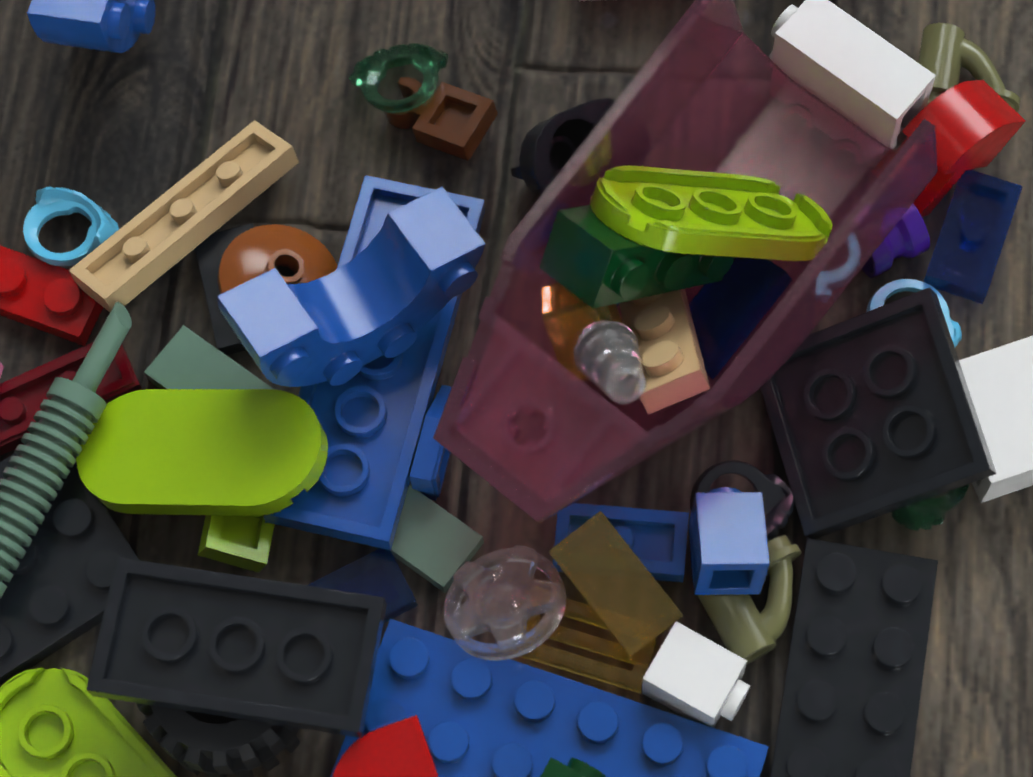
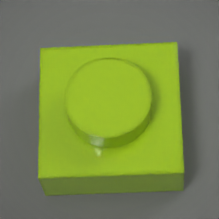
M206 515L198 556L259 573L268 562L275 524L265 522L263 515Z

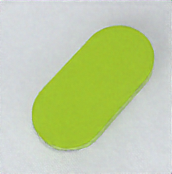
M623 165L605 171L602 179L599 177L590 199V205L594 214L616 233L653 249L681 254L808 261L816 259L824 253L833 225L826 211L806 195L796 193L794 200L779 195L781 186L776 184V182L749 175Z
M145 389L126 393L106 405L97 423H93L95 427L91 434H86L89 437L85 445H80L82 451L79 456H76L79 476L86 488L99 501L116 512L161 515L262 516L279 512L292 505L291 499L297 496L303 489L308 492L319 480L327 461L328 440L313 409L303 399L286 391L275 389Z
M42 667L30 669L15 675L0 687V777H177L108 698L92 696L86 690L88 678L79 672L64 668L45 669Z

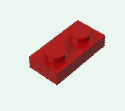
M0 245V316L85 346L103 307L78 287L68 269L47 264L37 258Z

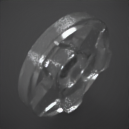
M515 545L513 548L501 549L483 555L472 563L467 561L453 575L454 581L448 590L444 603L446 626L459 647L476 658L500 661L522 656L540 646L551 636L559 625L565 611L566 590L557 569L549 559L537 553L533 548ZM536 569L543 572L550 581L534 579ZM465 595L468 599L460 606L462 599ZM546 613L541 621L527 632L528 619L532 616ZM484 632H491L496 644L482 643L471 638Z

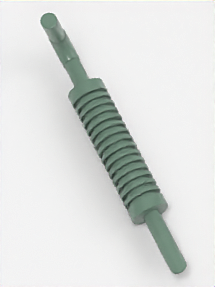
M116 302L74 379L69 380L62 377L54 379L46 394L48 399H43L40 405L42 411H37L33 419L36 422H31L27 428L30 433H24L21 439L24 445L18 444L15 449V453L18 456L10 458L8 464L11 467H5L2 473L5 479H0V599L7 588L3 581L10 582L13 577L9 569L17 570L20 564L15 558L23 559L26 551L22 546L29 547L32 539L28 535L35 536L39 529L34 523L42 524L45 516L41 512L48 513L51 507L48 501L55 500L58 495L55 490H60L64 484L60 478H67L70 473L67 467H73L76 462L74 456H79L82 451L80 445H85L89 438L86 434H91L95 427L93 423H97L107 405L104 399L95 392L132 326L130 314L120 302Z

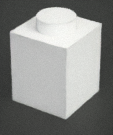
M676 621L643 677L642 694L686 719L714 728L720 716L730 721L734 719L751 687L741 681L747 660Z

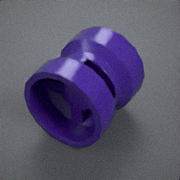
M899 195L883 203L881 211L875 214L874 217L864 213L844 223V235L851 254L858 266L870 278L890 270L894 258H914L930 248V236L926 224L916 206L904 195Z

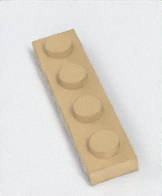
M254 120L74 265L69 272L75 283L109 312H111L116 302H120L124 306L127 305L296 166L299 161L293 146Z

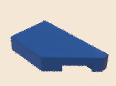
M447 385L441 386L425 415L409 475L412 489L418 490L429 499L435 501L441 494L466 398L464 389Z

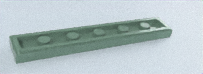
M184 325L144 371L147 380L160 389H274ZM409 485L391 550H384L446 593L484 544L482 535L418 490L412 489V486Z

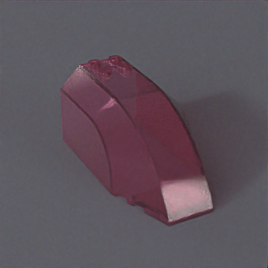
M695 0L508 237L500 257L503 262L490 297L485 298L478 316L481 320L467 358L463 357L433 438L534 520L541 523L693 430L739 405L762 387L799 348L938 172L936 127L926 119H923L899 151L884 146L790 79L744 33L734 0ZM634 165L756 176L776 182V184L781 186L779 195L794 200L796 193L800 195L802 193L814 200L826 211L833 225L827 243L813 260L786 261L735 257L723 281L685 289L710 389L651 414L647 413L638 396L620 306L618 305L612 319L595 318L564 286L539 268L558 210L590 205V199L599 177L602 179L605 171L617 166Z

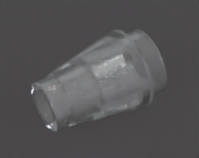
M609 320L597 321L587 326L580 334L574 350V360L577 368L585 377L608 395L612 401L619 404L634 402L643 394L646 386L638 339L635 333L625 324Z

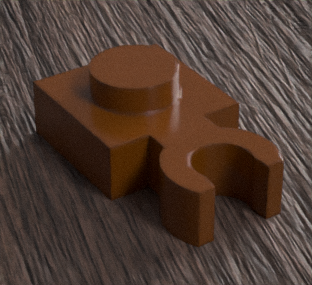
M401 77L397 83L402 96L411 101L401 106L385 101L382 109L387 121L397 128H412L418 143L469 161L498 115L494 100L441 82L434 95L425 92L423 85L418 80L410 77Z

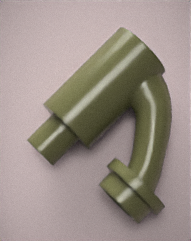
M934 23L923 29L918 63L936 75L928 104L949 88L959 84L960 70L963 67L971 73L975 80L983 79L1016 112L1019 111V96L1012 91L1006 90L989 56L977 44L966 39L965 32L961 28L948 23Z
M786 535L768 541L770 565L767 575H769V587L766 604L762 612L759 613L749 594L698 595V599L726 649L747 660L746 664L761 658L776 647L777 643L775 641L782 635L790 617L793 592L792 562L802 552L797 544L790 543Z

